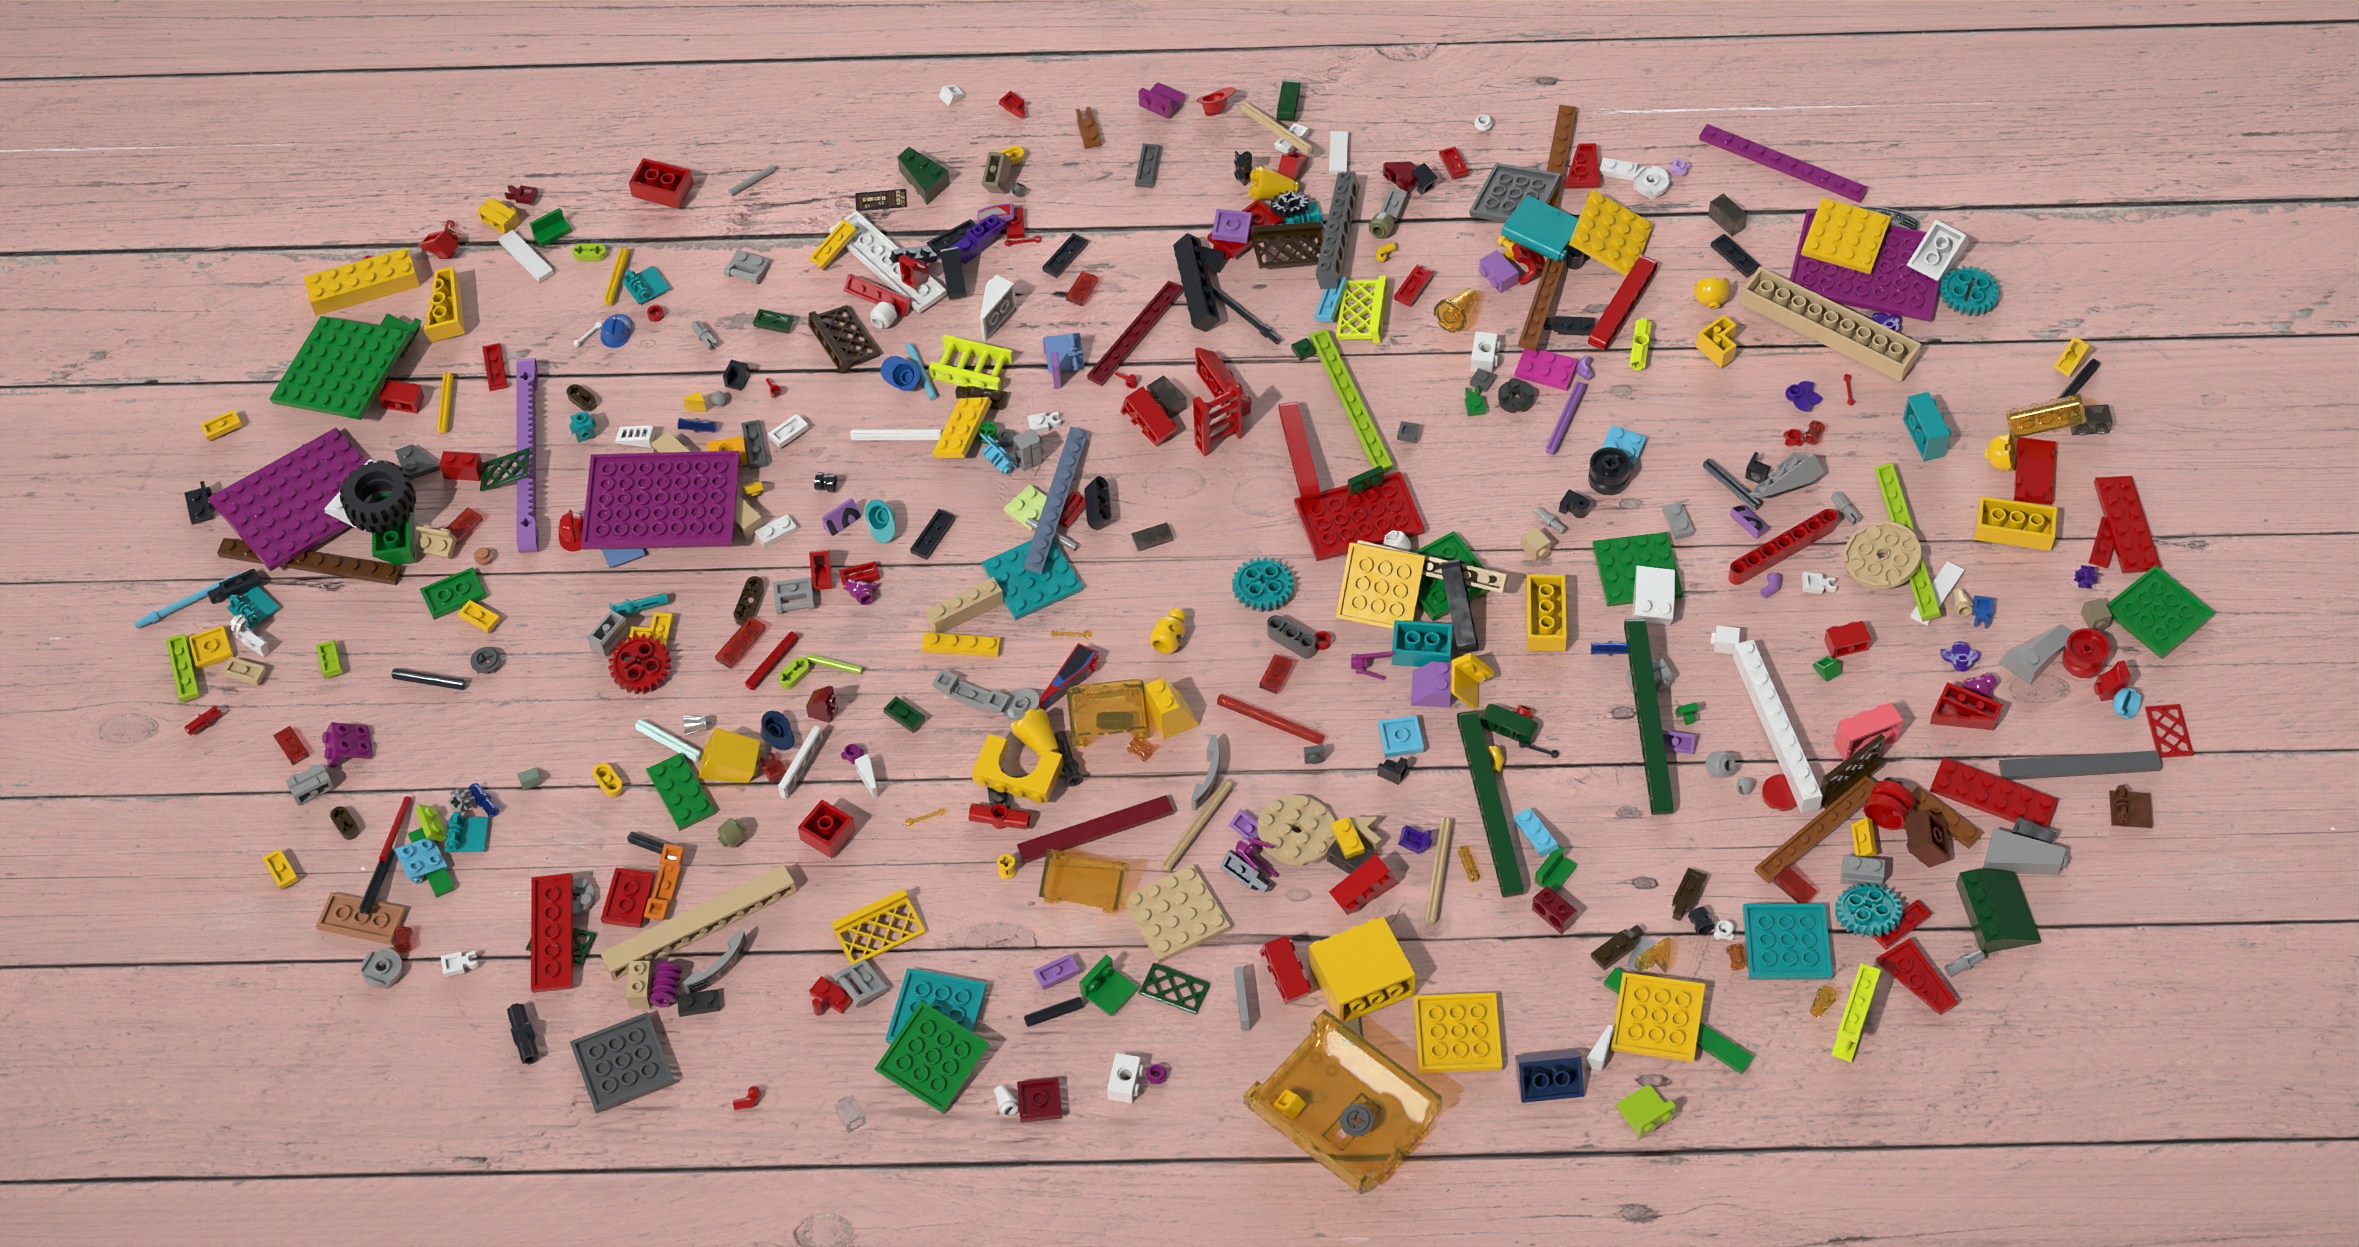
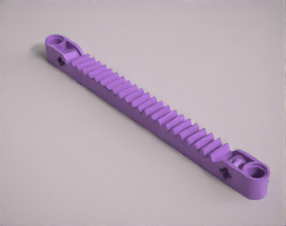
M536 358L518 359L516 363L517 451L526 448L530 449L528 476L517 480V547L519 553L539 551V531L536 527L535 517L536 396L534 392L538 388ZM524 455L519 456L517 458V461L521 462V460L524 458ZM523 468L517 472V475L522 474Z

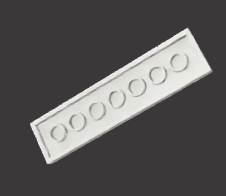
M858 211L845 218L858 232L844 247L893 291L911 298L910 306L918 313H921L947 295L946 289L930 275L916 290L903 283L899 262L892 263L889 259L891 251L899 248ZM842 221L829 229L830 234Z

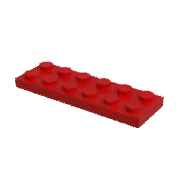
M2132 476L2095 477V489L2104 517L2107 519L2106 523L2108 530L2111 532V539L2113 538L2114 549L2122 573L2147 572L2155 565L2161 569Z
M1946 757L1942 758L1929 791L2016 823L2018 816L2045 827H2048L2058 798Z
M566 873L531 877L532 993L573 989V875Z

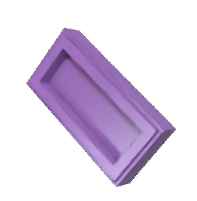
M1051 352L1054 388L1060 389L1062 385L1059 356L1057 352Z

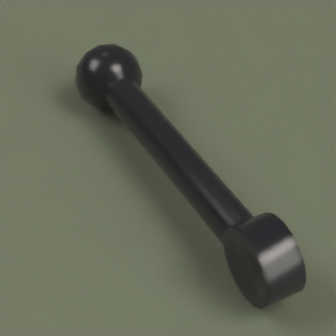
M1525 741L1519 742L1520 748L1526 747L1551 755L1552 758H1557L1559 755L1557 750L1549 751L1526 744Z

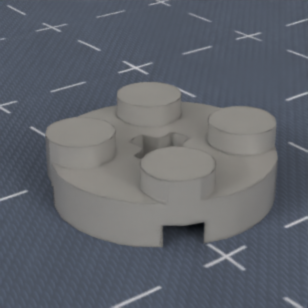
M582 877L573 878V895H580L577 897V900L573 901V917L586 914L590 910L589 907L595 902L593 887Z
M382 948L380 949L381 951L375 953L373 951L364 958L361 970L365 981L369 985L388 989L401 977L404 964L396 951ZM384 965H386V969L384 971H379V966L383 967Z

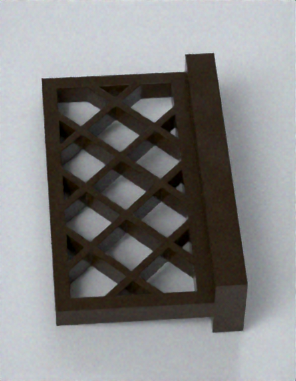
M1321 222L1252 226L1249 239L1253 242L1259 269L1318 265L1319 259L1312 256V253L1317 251L1320 254L1323 242L1320 231L1322 228ZM1317 237L1318 243L1314 245L1308 238ZM1292 238H1297L1302 243L1297 246L1291 240ZM1280 239L1285 244L1283 247H1280L1274 241ZM1258 241H1265L1268 244L1267 247L1264 249L1258 245ZM1304 243L1312 248L1310 253L1301 248ZM1289 245L1295 249V252L1290 254L1284 248ZM1270 246H1272L1279 252L1276 255H1273L1267 250ZM1297 252H1299L1306 258L1304 260H1299L1295 257V255ZM1280 253H1282L1289 259L1287 261H1282L1278 258V256L1280 255ZM1265 254L1272 259L1271 262L1263 263L1262 256Z
M848 305L817 314L816 311L809 313V328L840 373L847 372L849 366L880 356L879 350ZM846 312L848 316L844 318L838 316V314ZM822 319H832L831 324L823 322ZM835 321L843 322V327L834 325ZM847 324L854 325L856 329H848L846 326ZM831 329L840 331V334H831L830 331ZM843 333L851 334L852 338L842 337ZM858 336L864 338V341L860 342L854 339ZM841 341L848 343V346H840L839 342ZM851 345L861 347L859 351L850 349ZM864 348H867L872 350L873 352L865 353L862 351ZM847 354H853L857 357L849 360Z
M1879 734L1823 777L1820 791L1823 795L1821 805L1825 809L1866 775L1870 778L1884 767L1885 763L1880 759L1885 736Z

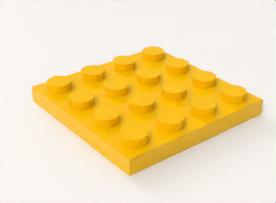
M1592 189L1587 196L1569 245L1627 277L1643 252L1653 223Z
M1822 197L1801 250V255L1871 274L1891 216Z
M1350 543L1336 618L1394 629V620L1414 621L1426 557Z
M1623 972L1611 1051L1694 1063L1705 984Z
M1496 992L1413 996L1419 1073L1502 1070Z

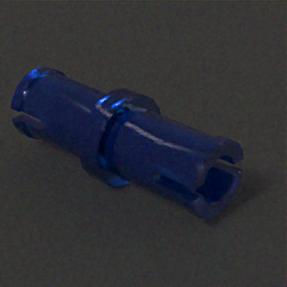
M679 418L678 429L693 430L694 433L699 431L715 433L716 421H703L700 418H695V420Z
M1608 641V643L1591 642V655L1608 654V656H1612V654H1628L1626 643H1612V641Z
M478 783L470 785L468 790H470V793L476 800V804L483 808L488 817L496 816L499 808L492 802L491 796L485 793Z

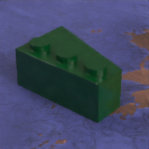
M911 147L906 148L897 157L899 171L913 185L917 194L921 195L926 205L950 185L947 169Z

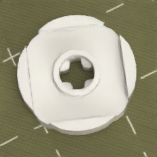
M1645 166L1636 171L1633 187L1640 194L1648 196L1650 199H1656L1667 191L1669 179L1664 169L1658 166H1652V168H1646Z

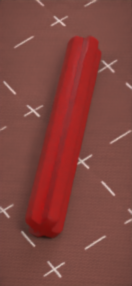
M790 631L745 681V686L748 689H755L798 640V635Z

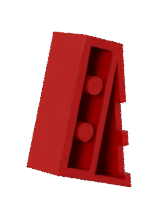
M1144 386L1125 398L1120 412L1123 415L1127 413L1132 418L1131 423L1133 425L1138 424L1143 429L1142 433L1156 447L1174 435L1177 429L1175 422L1167 417L1163 407L1156 403L1152 393L1146 390Z
M1947 682L1932 713L1930 724L1993 730L2001 714L2003 704Z
M1374 854L1332 888L1329 893L1344 912L1349 915L1392 889L1399 882L1377 854Z
M1287 935L1264 943L1259 952L1261 957H1266L1269 964L1267 969L1269 973L1272 972L1276 981L1275 985L1285 1004L1308 996L1311 989L1309 979L1307 977L1304 978L1302 973V962L1294 954V951H1296L1295 945L1291 939H1288Z

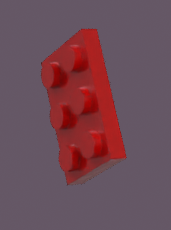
M615 867L601 922L604 924L641 928L647 902L655 880V873Z

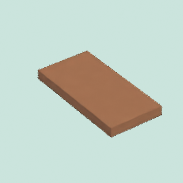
M330 892L316 924L317 930L393 945L406 915V907L375 901L370 913L362 914L359 910L362 898Z

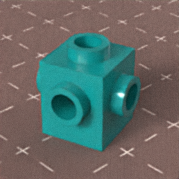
M588 410L570 416L572 423L569 424L571 433L576 434L578 443L596 438L594 428L597 427L594 416H589Z

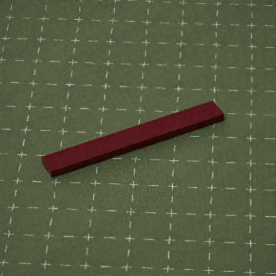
M1168 280L1087 374V379L1103 386L1184 292L1183 287Z
M1167 795L1019 843L1017 848L1025 864L1173 815L1174 811Z

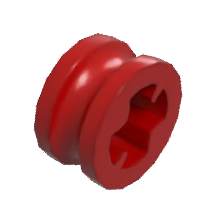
M652 305L647 310L648 319L652 322H659L664 317L663 308L660 305Z
M1326 631L1315 633L1316 649H1328L1331 645L1330 634ZM1319 639H1326V642L1322 641L1321 643L1319 642Z

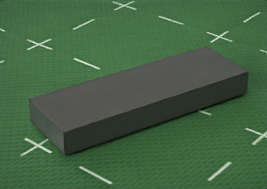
M1143 143L1135 187H1153L1160 145Z
M754 420L741 423L750 470L769 466L760 421Z

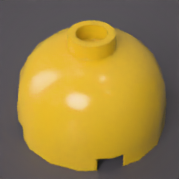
M1718 277L1705 278L1697 281L1698 285L1693 284L1696 300L1704 306H1709L1710 309L1720 307V304L1724 303L1730 294L1729 279L1723 277V280H1718Z
M2010 433L1995 436L1989 442L1988 449L1984 451L1985 459L1989 460L1994 469L2014 471L2016 460H2012L2015 454L2013 436Z

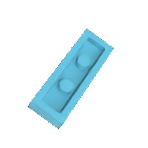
M1340 277L1338 288L1324 290L1314 316L1316 322L1334 321L1348 283L1346 277Z
M1531 808L1513 817L1515 824L1541 858L1559 849L1555 839Z

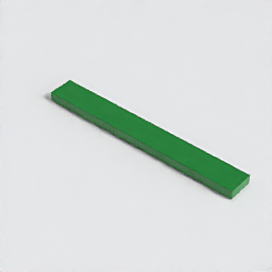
M1615 967L1604 981V986L1618 995L1620 993L1623 971ZM1700 1022L1697 1046L1742 1075L1753 1061L1754 1056Z

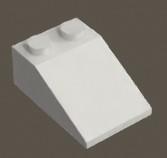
M1935 219L1907 266L1939 282L1963 254L1970 243L1968 237Z
M995 275L992 280L987 282L983 298L980 323L982 340L985 342L1016 307L1014 283L998 275Z
M1636 566L1631 619L1645 618L1646 623L1670 626L1674 612L1675 570Z

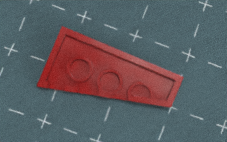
M1911 938L1875 958L1876 963L1939 1015L1958 1005V1001Z

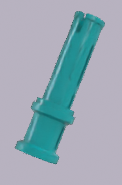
M664 592L634 601L626 599L622 603L614 605L610 603L609 606L610 610L622 616H632L634 612L669 604L667 594Z

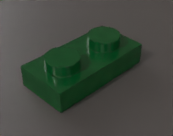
M759 309L753 325L757 328L788 334L794 320L791 315Z
M1380 465L1348 479V492L1350 495L1362 493L1366 489L1378 486L1384 482V469Z
M897 696L883 708L887 716L912 733L926 721L922 713Z

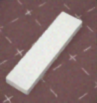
M513 230L498 238L499 243L539 283L554 274L553 269Z
M1948 561L1931 584L1939 609L1965 570ZM1916 606L1910 618L1928 626L1931 620L1922 622L1918 606Z
M814 725L779 783L780 797L788 798L823 739L821 727Z

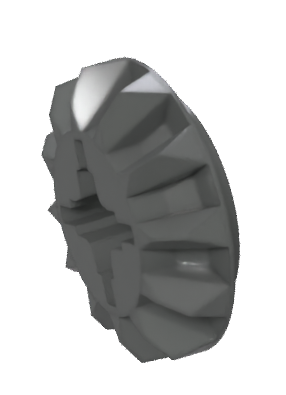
M482 647L476 650L470 659L472 669L476 670L478 674L482 672L485 675L490 671L494 673V669L499 668L502 661L499 651L492 647ZM483 657L489 660L490 663L486 664L483 662Z
M1353 1104L1346 1107L1340 1116L1342 1130L1353 1138L1363 1137L1366 1133L1370 1132L1374 1124L1372 1112L1361 1104ZM1359 1113L1360 1120L1363 1122L1358 1123V1126L1355 1128L1354 1122L1350 1120H1355Z

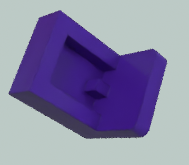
M1405 825L1402 828L1398 845L1420 854L1430 847L1432 831L1428 829L1422 833Z

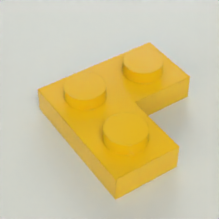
M654 612L650 628L631 626L629 636L631 639H634L637 633L638 637L641 638L643 633H645L648 639L650 635H653L654 641L659 638L660 644L664 643L667 649L674 618L673 613Z

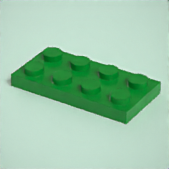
M682 752L646 769L649 778L679 831L715 815L712 805Z

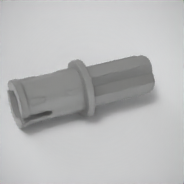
M699 320L693 321L691 328L698 335V339L703 341L709 350H715L712 344L718 347L719 343L711 335V331L706 329Z
M1839 491L1833 493L1831 500L1840 509L1839 512L1844 514L1852 525L1857 524L1855 519L1859 522L1862 517L1852 507L1853 504L1848 502Z
M1977 950L1967 956L1961 955L1956 961L1945 965V971L1949 977H1953L1965 970L1969 971L1971 966L1985 960V955L1982 950Z

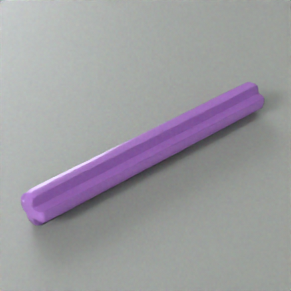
M1576 382L1546 446L1547 453H1556L1585 390L1584 383Z

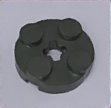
M1511 378L1508 382L1501 385L1498 390L1499 405L1509 413H1516V411L1526 412L1534 404L1535 390L1528 383L1517 378ZM1513 395H1519L1520 398L1516 397L1514 399Z

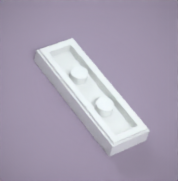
M1330 131L1329 175L1347 172L1348 132Z

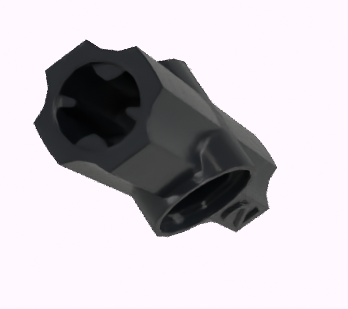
M512 1004L507 1009L512 1026L510 1028L512 1037L518 1048L522 1064L530 1065L539 1059L538 1049L534 1041L536 1039L531 1022L528 1020L524 1004Z

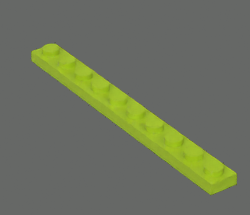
M1324 329L1311 333L1310 340L1316 349V353L1372 469L1381 465L1384 472L1392 470L1393 464L1328 330Z
M1893 462L1875 467L1874 469L1891 522L1904 525L1915 534ZM1922 557L1918 570L1909 581L1922 622L1941 617Z

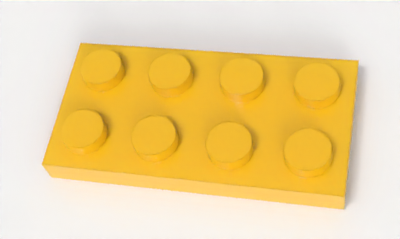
M989 397L959 398L932 453L935 459L966 457L992 403Z

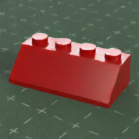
M1196 348V372L1214 398L1227 393L1228 381L1232 380L1242 390V417L1251 413L1252 400L1250 396L1243 392L1240 382H1236L1232 371L1225 367L1224 360L1218 357L1214 351ZM1229 400L1220 404V406L1222 407L1228 404Z

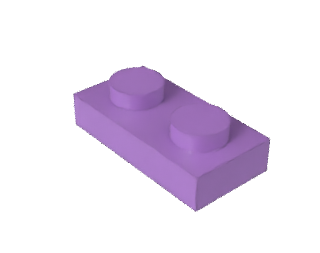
M1071 954L1034 970V975L1043 990L1080 974L1079 968Z

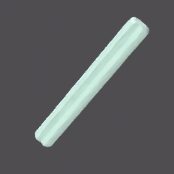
M639 719L635 724L636 730L678 753L682 752L684 756L695 762L702 756L701 751L642 719Z

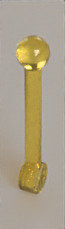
M1053 630L1051 636H1084V638L1089 639L1091 632L1089 630L1084 631V633L1058 632Z
M940 808L936 812L914 819L907 818L905 823L910 827L915 822L936 815L942 816L945 814V809Z

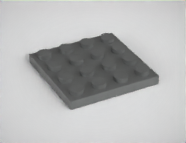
M1495 163L1469 211L1470 216L1506 223L1527 195L1549 204L1562 179L1561 174Z
M648 1012L570 1041L595 1113L675 1084Z

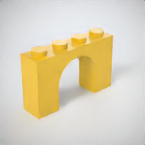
M988 734L972 770L973 783L980 787L994 788L998 792L1011 793L1018 798L1025 797L1036 803L1042 802L1047 804L1064 765L1062 754L1043 750L1039 762L1031 774L1021 778L1010 777L1001 770V765L1008 751L1007 739Z

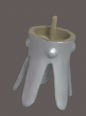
M682 715L684 717L683 722H686L684 727H690L684 730L685 735L699 730L705 731L707 730L706 724L712 723V721L706 722L705 715H700L699 717Z

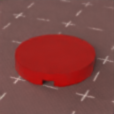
M1773 775L1766 779L1762 787V798L1770 808L1779 809V811L1784 812L1798 806L1785 775Z

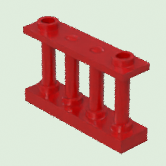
M1232 380L1228 381L1227 393L1209 402H1204L1200 396L1193 399L1195 445L1204 457L1211 454L1210 446L1213 442L1233 432L1238 439L1242 438V390ZM1229 400L1228 404L1210 412L1212 408ZM1229 412V415L1211 423V420ZM1229 423L1228 427L1210 435L1212 431Z

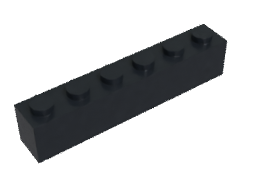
M1186 233L1173 244L1175 257L1191 317V324L1194 328L1207 332L1220 321L1201 241L1199 238Z

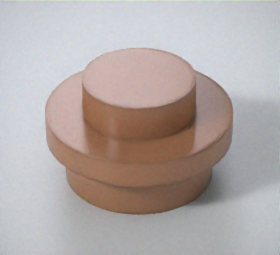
M483 547L475 551L474 560L478 564L484 566L492 561L493 553L489 548Z

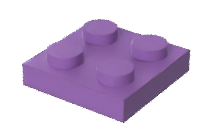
M1217 209L1212 239L1247 243L1252 213Z

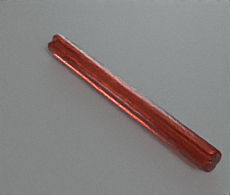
M1220 694L1217 698V704L1315 744L1322 745L1325 739V735L1224 694Z

